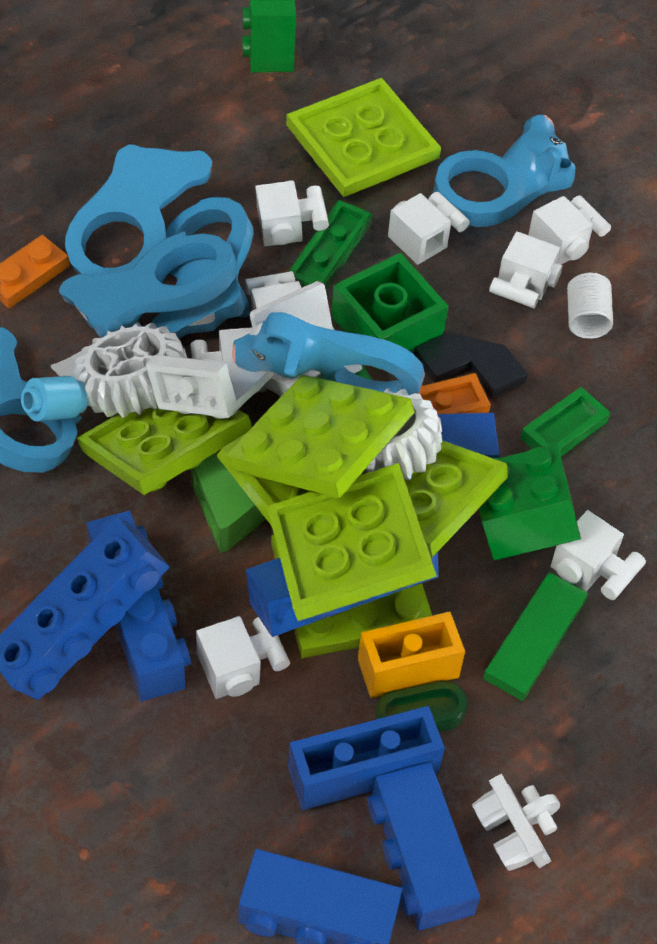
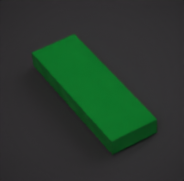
M338 200L327 216L328 228L316 231L288 271H293L295 282L299 281L301 288L319 281L325 285L327 290L372 224L373 213Z
M549 572L485 670L483 679L517 699L524 701L586 602L588 593Z

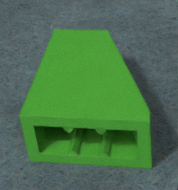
M220 451L204 459L198 467L191 469V484L218 550L222 553L231 549L265 521L266 518L219 460L217 455Z

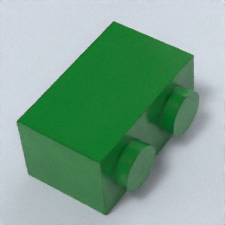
M249 0V7H242L243 30H249V35H242L243 58L250 59V73L294 72L295 1Z

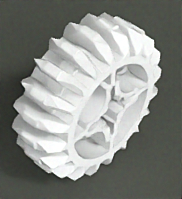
M138 322L133 327L125 328L121 326L120 330L115 332L108 331L107 335L103 338L92 339L93 345L82 348V356L75 359L76 368L73 372L74 378L84 382L86 385L85 392L89 400L88 406L92 407L94 413L104 412L107 417H112L119 413L122 418H125L131 412H137L141 415L142 410L147 408L156 409L157 407L145 363L154 355L187 358L176 333H170L167 326L157 328L155 323H149L142 327Z
M387 388L384 392L411 398L415 413L361 475L399 463L404 479L411 480L413 472L423 473L426 471V464L436 462V453L441 451L442 443L441 420L437 416V411L432 407L431 401L422 400L420 393L408 395L406 389L392 393Z

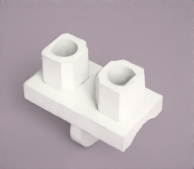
M502 774L489 780L493 790L483 795L472 806L487 831L508 819L512 822L516 832L493 844L508 871L525 866L534 861L538 868L551 862L532 825L538 823L544 835L551 834L557 830V826L551 817L560 807V802L556 795L548 794L540 797L536 788L533 785L529 786L521 792L527 802V805L522 808Z

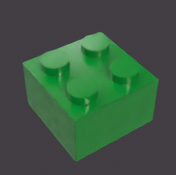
M401 252L333 285L331 317L344 332L390 341L412 353L415 347L444 335L448 305Z
M558 444L537 447L502 458H493L507 463L508 478L479 507L481 521L493 560L581 540Z

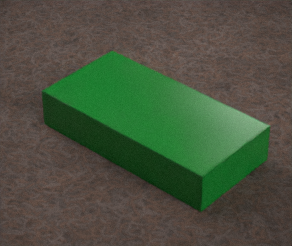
M579 387L522 428L520 439L531 449L558 444L560 455L562 456L605 425L609 420L611 412L585 389Z

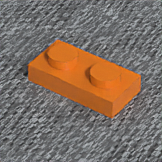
M44 235L27 244L0 263V302L9 309L70 267L68 255Z
M476 373L421 386L419 392L422 400L431 401L432 407L437 411V414L489 413L490 402Z

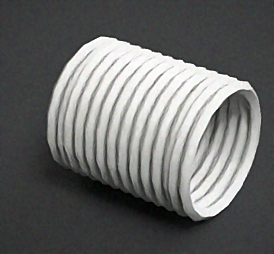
M584 273L574 277L567 287L570 331L576 336L589 339L607 334L613 327L610 281L605 276L597 273Z

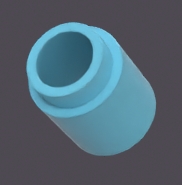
M72 376L32 378L27 382L21 394L22 407L33 421L75 418L79 413H83L86 410L89 400L86 397V385L84 382L78 381Z

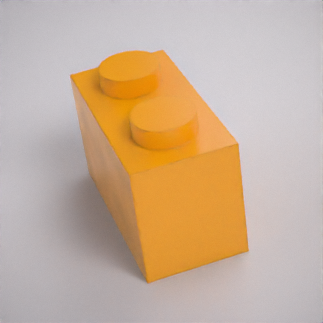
M446 612L361 632L358 662L370 698L374 699L382 697L391 691L459 678L465 649L451 612Z

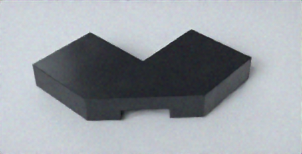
M449 332L414 349V355L423 364L424 371L433 383L445 381L470 369L472 373H476L480 384L493 398L526 383L528 373L509 349L502 344Z

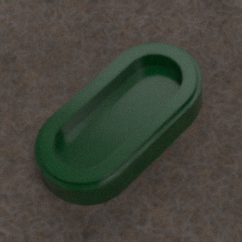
M438 681L391 691L381 697L376 707L375 720L429 706L438 732L456 728L462 723L466 715L468 700L465 692L458 685L448 681Z

